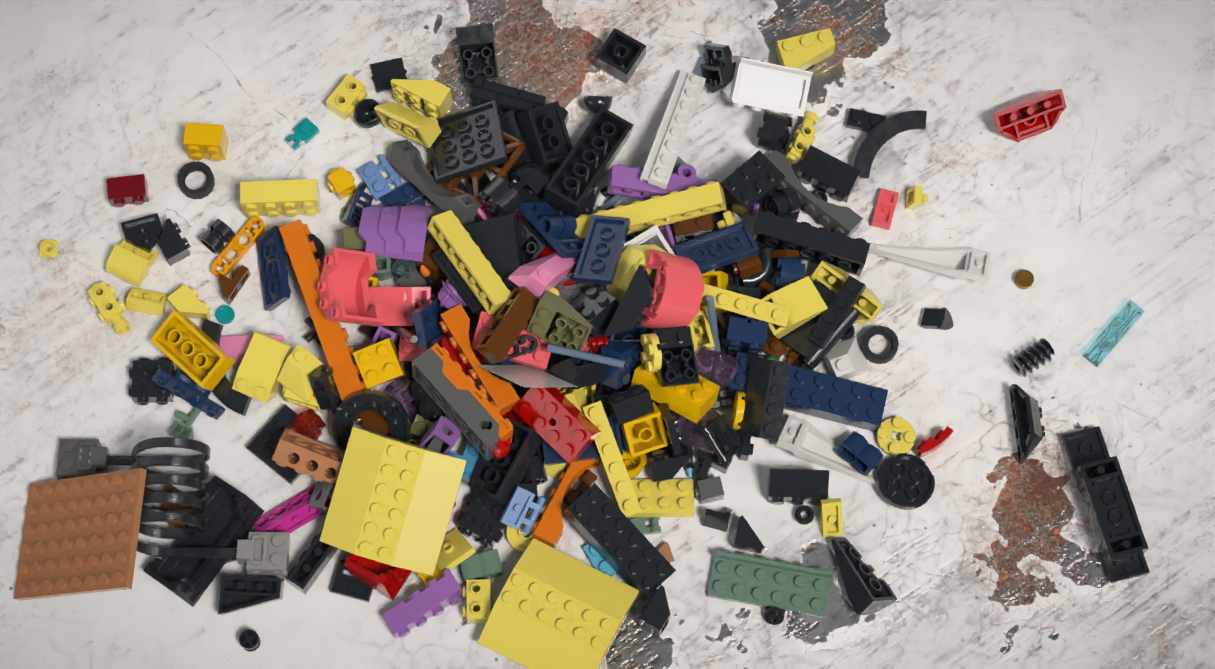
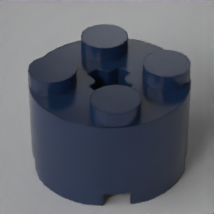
M779 257L776 271H779L780 274L776 276L774 288L779 290L803 279L805 257Z

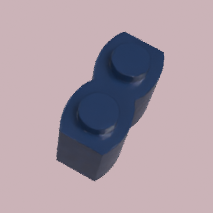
M855 431L850 434L837 450L842 459L851 463L864 476H867L884 456L877 447L869 444L863 435Z

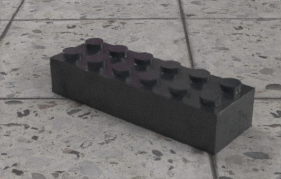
M601 106L546 186L543 199L569 215L576 217L629 139L634 125Z
M760 211L752 236L757 246L775 248V250H799V257H805V261L815 264L825 261L856 276H860L871 244L862 238L854 239L848 237L845 233L831 232L825 227L817 228L808 222L800 223L788 216H777L771 211Z
M596 483L562 513L625 582L639 590L638 596L643 601L651 594L654 588L657 589L676 571Z

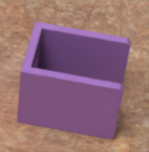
M441 415L425 432L418 446L423 447L433 435H436L446 442L440 453L447 454L454 447L461 431L455 424ZM443 427L450 429L452 435H446Z

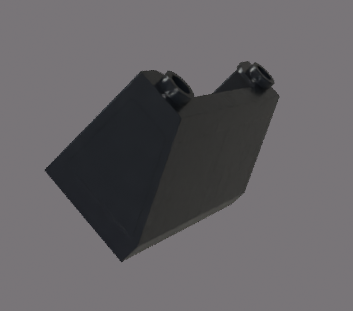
M214 475L207 484V494L209 497L205 501L206 513L200 517L205 522L203 534L192 538L176 539L171 547L237 548L238 540H243L264 510L247 495ZM187 525L185 528H190L194 526ZM154 558L148 562L143 571L194 607L229 558Z

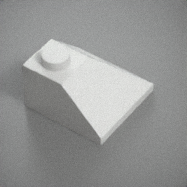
M856 336L850 340L836 343L824 357L826 366L832 376L851 379L870 372Z

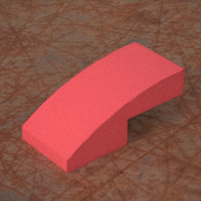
M880 188L871 226L890 230L899 192Z

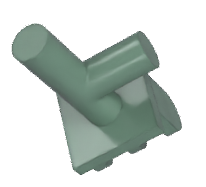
M194 407L190 415L178 410L175 417L184 421V423L176 419L169 436L193 439L194 429L191 426L201 410Z

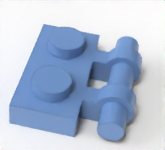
M384 154L378 157L381 162L380 165L376 166L374 161H371L357 169V173L365 182L376 202L380 200V197L392 191L391 185L395 184L397 188L404 185L401 181V176L398 172H395ZM384 171H386L390 176L386 180L381 174Z
M516 485L499 521L517 530L521 523H523L525 526L522 532L529 534L536 523L535 521L539 513L544 509L543 505L546 499L539 496L537 501L533 502L535 494ZM529 507L533 508L529 517L526 518L525 515Z

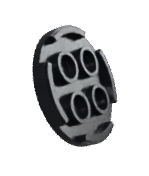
M900 453L885 460L881 464L876 476L877 488L883 499L890 505L903 510L917 509L926 504L935 488L934 475H932L930 469L925 464L926 462L915 455Z

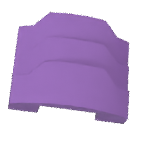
M421 204L408 206L393 205L391 207L374 205L363 208L358 235L366 242L365 252L375 253V256L423 262L431 206Z

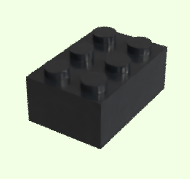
M759 150L723 180L720 185L723 188L726 204L742 219L776 190L786 176Z

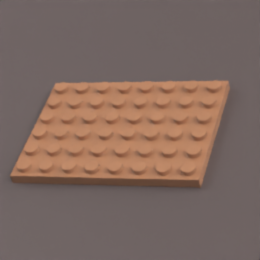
M136 468L30 484L14 599L22 601L132 589L147 470Z

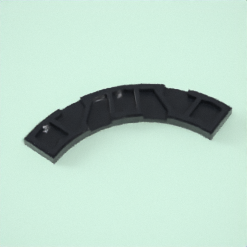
M927 111L902 112L888 117L874 126L860 142V146L852 160L851 166L861 171L859 178L869 179L870 169L877 152L890 138L904 131L926 129Z
M204 319L201 330L220 346L221 332L224 325ZM225 374L212 392L226 407L245 416L252 398L232 389L233 385Z

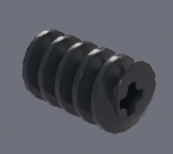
M1041 338L1039 342L1033 343V346H1028L1026 350H1021L1020 354H1015L1011 361L1017 372L1026 377L1025 370L1032 373V366L1035 369H1039L1038 362L1044 366L1046 364L1044 359L1048 362L1052 361L1050 355L1055 353L1050 343L1046 339Z

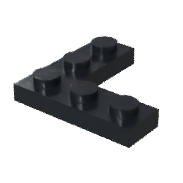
M285 404L247 446V450L292 485L301 474L295 472L291 467L279 466L275 463L276 461L272 460L277 448L276 445L279 443L286 428L291 429L300 419V416Z

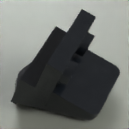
M714 43L704 45L707 63L702 64L701 68L703 78H706L705 83H707L712 94L723 90L733 81L737 57L748 59V57L732 56L729 45Z

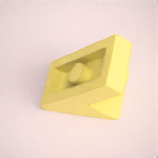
M841 499L821 500L819 514L823 537L843 535Z

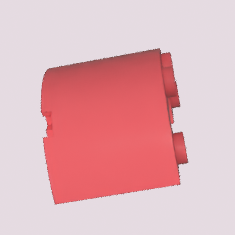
M333 248L329 254L325 255L317 290L320 295L319 307L329 320L375 327L384 323L382 305L375 304L371 307L368 279L377 271L375 253Z
M650 249L646 268L657 270L653 287L654 293L652 295L654 301L650 308H645L643 314L646 316L640 326L655 330L687 327L700 311L702 293L704 292L700 269L690 258Z

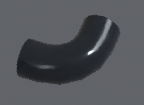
M775 248L759 249L758 256L762 263V272L740 279L741 287L757 288L763 280L767 282L771 279L776 269V259L772 258V251Z

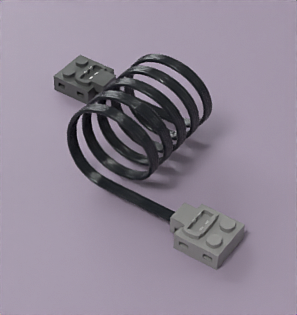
M155 437L137 443L132 449L131 455H110L108 448L102 447L99 439H60L56 469L58 480L99 474L98 471H108L109 465L131 466L130 469L143 468L147 470L139 533L154 538L184 539L197 537L204 532L205 522L200 517L206 513V503L202 499L207 496L208 485L204 480L209 476V466L205 462L210 459L211 448L207 444L188 438ZM157 447L184 448L202 453L191 456H136L141 451ZM179 466L196 469L201 472L167 474L156 472L146 467ZM154 484H170L188 486L196 488L198 490L189 492H165L154 490L146 486ZM173 503L192 506L195 509L161 510L144 504ZM173 522L194 527L167 529L152 527L143 523ZM249 532L248 540H238L237 548L159 547L140 541L137 543V551L150 556L236 558L238 564H246L248 575H288L289 532Z

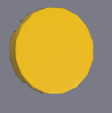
M737 391L735 394L730 423L735 430L740 429L738 423H741L745 410V400H742V397H745L746 394L741 391Z

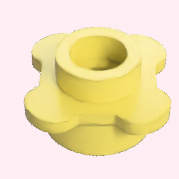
M56 240L40 241L39 256L41 258H56L58 255L56 251L58 242Z

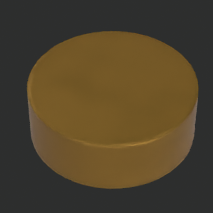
M1029 270L1018 271L1014 278L1015 285L1023 290L1029 289L1034 282L1033 274Z

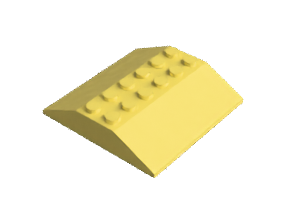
M353 426L319 541L384 564L434 575L467 460Z
M533 538L515 565L497 598L478 640V644L528 669H599L639 590Z

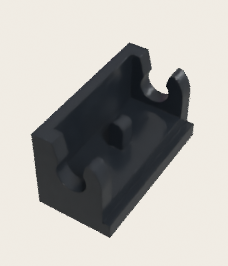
M321 365L309 377L320 409L336 411L342 400L340 397L336 401L337 397L334 395L333 387L329 380V376L334 371L332 367L326 371V365Z

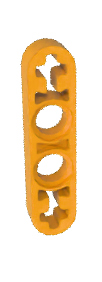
M253 217L249 219L212 263L211 270L216 278L220 279L219 273L228 276L254 245L256 239L264 233L265 225L261 218ZM259 223L260 228H259V229H258V228H255V229L253 230V226H252V225H253V224L257 225V224ZM243 236L249 238V242L246 245L239 243L240 238ZM230 251L238 253L234 259H229L227 254ZM223 266L224 271H223V272H222V271H219V272L217 273V269H216V268H217V267H220V268H221V267Z

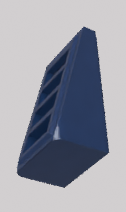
M356 188L341 222L352 228L359 227L363 208L371 206L373 196ZM359 195L366 198L367 201L364 202L363 200L359 199ZM358 202L364 205V207L361 208L360 206L356 205V203ZM354 209L359 210L361 214L355 212ZM352 215L358 217V220L352 218Z

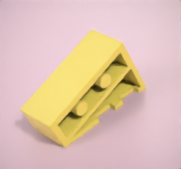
M828 28L779 40L776 43L775 51L780 66L805 71V69L813 64L816 65L832 55L835 49V41L831 29ZM783 75L785 82L790 81L792 78L791 76Z

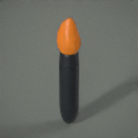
M421 265V274L425 277L434 295L437 296L440 288L430 274V270L426 266Z

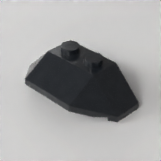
M639 265L604 333L605 336L608 337L627 331L642 324L646 316L643 314L645 308H650L654 301V297H652L654 291L645 265Z
M1012 384L1009 393L1019 464H1023L1040 444L1043 437H1045L1044 425L1041 426L1042 408L1038 406V401L1017 384Z

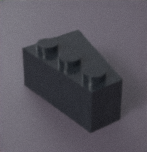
M221 574L218 615H225L282 600L284 579Z

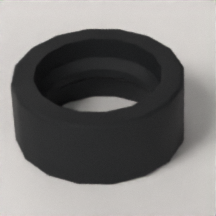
M196 161L185 164L180 169L178 184L182 193L188 198L202 199L213 191L215 178L209 166ZM194 171L204 172L207 176L206 185L198 190L189 189L185 184L186 177Z
M885 326L870 328L865 333L861 344L865 358L875 364H885L891 361L898 350V337L893 330ZM875 335L887 337L891 342L890 351L885 355L873 353L869 349L871 337Z

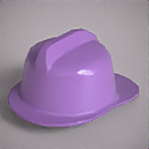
M442 281L443 287L438 292L439 306L445 307L448 310L459 304L466 306L467 304L455 287L449 282Z

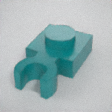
M306 117L293 128L295 134L289 135L286 138V143L289 144L291 141H296L292 146L295 151L300 147L302 141L307 144L320 130Z

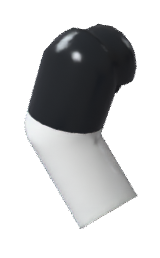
M608 185L597 192L595 208L599 209L604 204L605 198L615 195L607 193Z

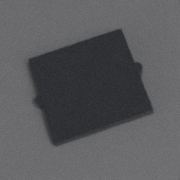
M402 57L370 64L373 75L372 81L375 83L377 93L392 90V79H407V70L404 69Z

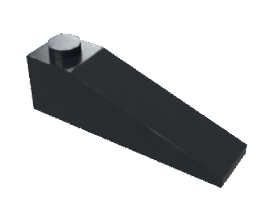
M833 538L831 540L848 599L859 616L872 615L898 600L884 579L880 581L873 573L875 569L861 560L862 555L846 538Z

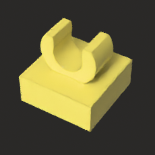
M915 185L907 190V209L913 210L919 205H924V202H928L929 195L922 193V186Z
M730 210L723 213L725 220L717 222L719 230L737 224L735 215Z

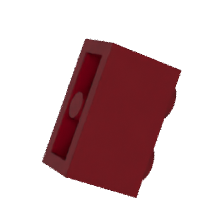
M144 174L106 179L108 200L111 206L124 207L126 204L142 205L144 202H149L148 184Z

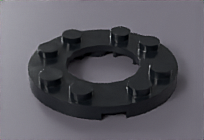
M373 390L356 392L345 398L334 414L332 432L336 444L342 451H346L355 417L367 410L378 411L388 419L391 427L388 437L407 443L409 441L411 424L406 410L396 399L383 392Z

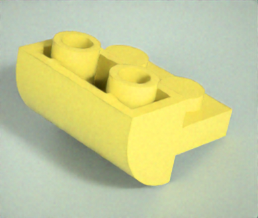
M124 239L120 245L116 244L111 251L105 271L139 287L149 275V269L159 258V253L154 250L148 253L127 243Z

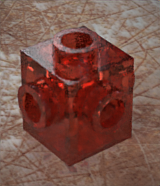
M311 408L299 413L290 426L297 433L317 440L322 436V430L326 424Z

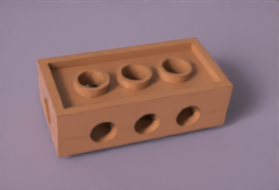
M286 428L279 440L272 460L276 461L275 463L279 466L291 467L299 474L306 473L317 481H326L335 486L345 451Z

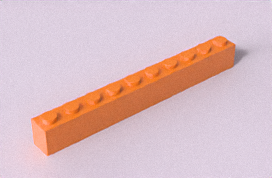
M299 219L279 227L329 367L333 368L334 372L332 375L341 400L343 401L356 392L368 390L364 380L361 381L360 370L357 363L354 362L353 352L355 351L352 345L349 346L346 339L349 338L346 328H342L340 322L329 320L319 307L320 295L317 290V284L321 278L323 264L320 258H316L314 253L317 252L314 241L310 242L308 235L311 232L308 225Z

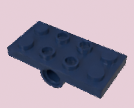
M526 202L520 204L518 210L523 214V217L534 226V229L545 238L546 242L557 251L560 257L563 259L580 257L584 242L575 233L577 221L574 216H559L547 202Z

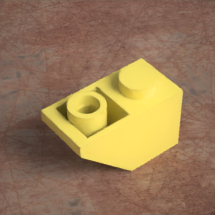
M184 284L167 297L170 305L177 312L185 314L188 318L207 320L211 318L209 313L210 307L205 301L201 302L197 298L199 294L193 287L189 289Z

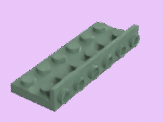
M720 549V551H715L707 597L760 607H778L787 612L825 618L833 572L825 567L814 569L809 568V565L803 563L792 565L786 560H778L776 562L770 561V558L765 556L754 558L748 553H739L738 555L732 554L730 550Z

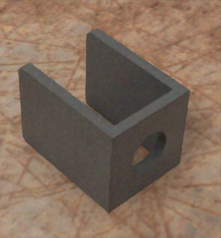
M317 482L307 506L327 515L329 508L325 507L324 504L329 492H334L335 486L329 483ZM322 491L320 499L317 500L318 494Z

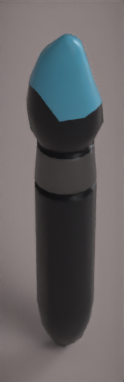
M687 431L684 435V443L689 454V460L686 462L685 470L687 475L692 477L694 472L692 439Z

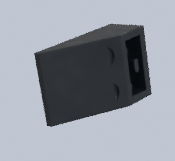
M485 23L455 27L462 83L474 82L475 77L485 80L499 79L493 24Z
M690 326L652 330L650 333H656L659 338L660 344L656 345L662 353L661 369L656 372L661 387L700 383Z

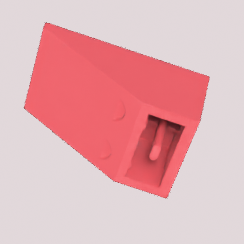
M428 286L369 287L371 307L375 304L382 305L384 323L380 326H414L412 323V312L431 300V287Z

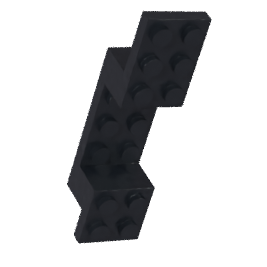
M1100 426L1063 435L1061 438L1079 491L1086 490L1103 540L1099 550L1110 583L1113 584L1149 574L1150 571L1144 556L1148 545L1117 456L1110 457Z

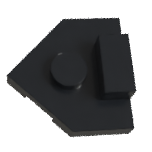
M158 213L121 223L126 242L148 253H151L163 231Z

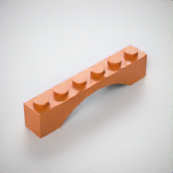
M461 304L440 314V322L438 323L440 329L450 337L448 338L450 345L460 353L458 357L463 365L466 364L468 366L470 377L479 384L478 389L485 392L491 405L495 404L499 408L501 416L513 410L520 401V398L512 385L495 377L486 369L477 366L481 364L477 360L469 340L470 318Z
M601 458L567 464L569 468L567 472H562L558 481L560 482L558 489L554 488L550 495L551 502L549 505L545 504L541 512L543 517L540 522L536 521L532 528L534 539L555 549L563 534L564 527L561 510L568 490L580 476L588 470L598 467Z

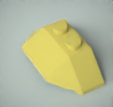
M656 244L627 246L621 254L613 284L606 285L607 292L615 297L620 304L639 265L643 264L646 266L649 250L666 251ZM646 268L651 282L656 276L657 270Z
M821 261L811 278L813 282L816 280L834 294H837L849 277V274L841 268ZM867 287L853 306L860 313L859 318L853 324L874 321L884 306L874 292Z

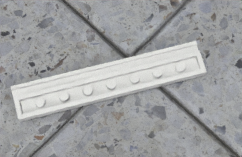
M682 69L640 177L641 181L644 179L649 184L665 190L706 78L690 72L688 74L684 73Z

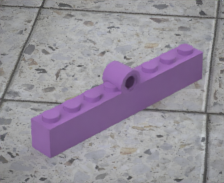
M617 164L612 165L609 171L607 193L649 200L653 196H665L673 191L680 192L692 186L700 187L708 182L718 181L715 179H700L696 176V170L692 165L682 164L676 173L671 174L665 190L649 184L644 179L641 181L640 177L643 168H630ZM727 204V209L722 210L723 212H727L730 210L732 213H735ZM759 204L747 215L755 216L759 210Z

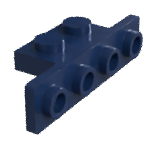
M158 369L151 378L157 385L166 388L175 396L187 401L191 406L200 409L211 418L217 420L225 411V408L208 398L211 393L210 390L201 388L180 369L174 377L162 369Z

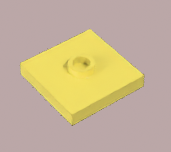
M457 528L444 537L436 565L443 575L445 570L448 568L450 570L476 553Z

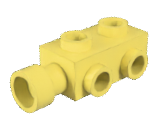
M805 111L801 125L796 128L787 148L784 150L783 156L794 165L799 161H803L808 147L816 139L814 135L817 129L813 126L819 117L812 111Z
M104 281L93 284L87 290L91 296L88 300L93 308L98 307L100 310L97 314L102 322L107 321L109 326L113 324L114 330L118 335L127 333L131 326L127 320L123 319L126 316L124 313L126 307L121 300L117 301L114 295H116V292L111 284L107 286Z

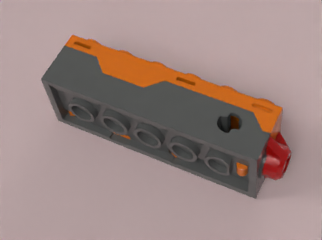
M436 343L413 360L412 377L488 462L494 456L498 459L505 457L511 448L513 436L512 423L500 415V410L495 404L491 405L487 400L488 397L485 392L476 388L474 380L462 372V367L457 361H452L449 357V352Z

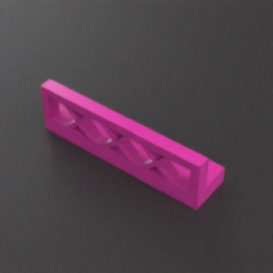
M315 485L261 516L254 524L256 531L289 532L290 534L322 515V512L307 506ZM322 491L318 494L317 500L320 499ZM329 496L324 504L327 508H329L331 503Z

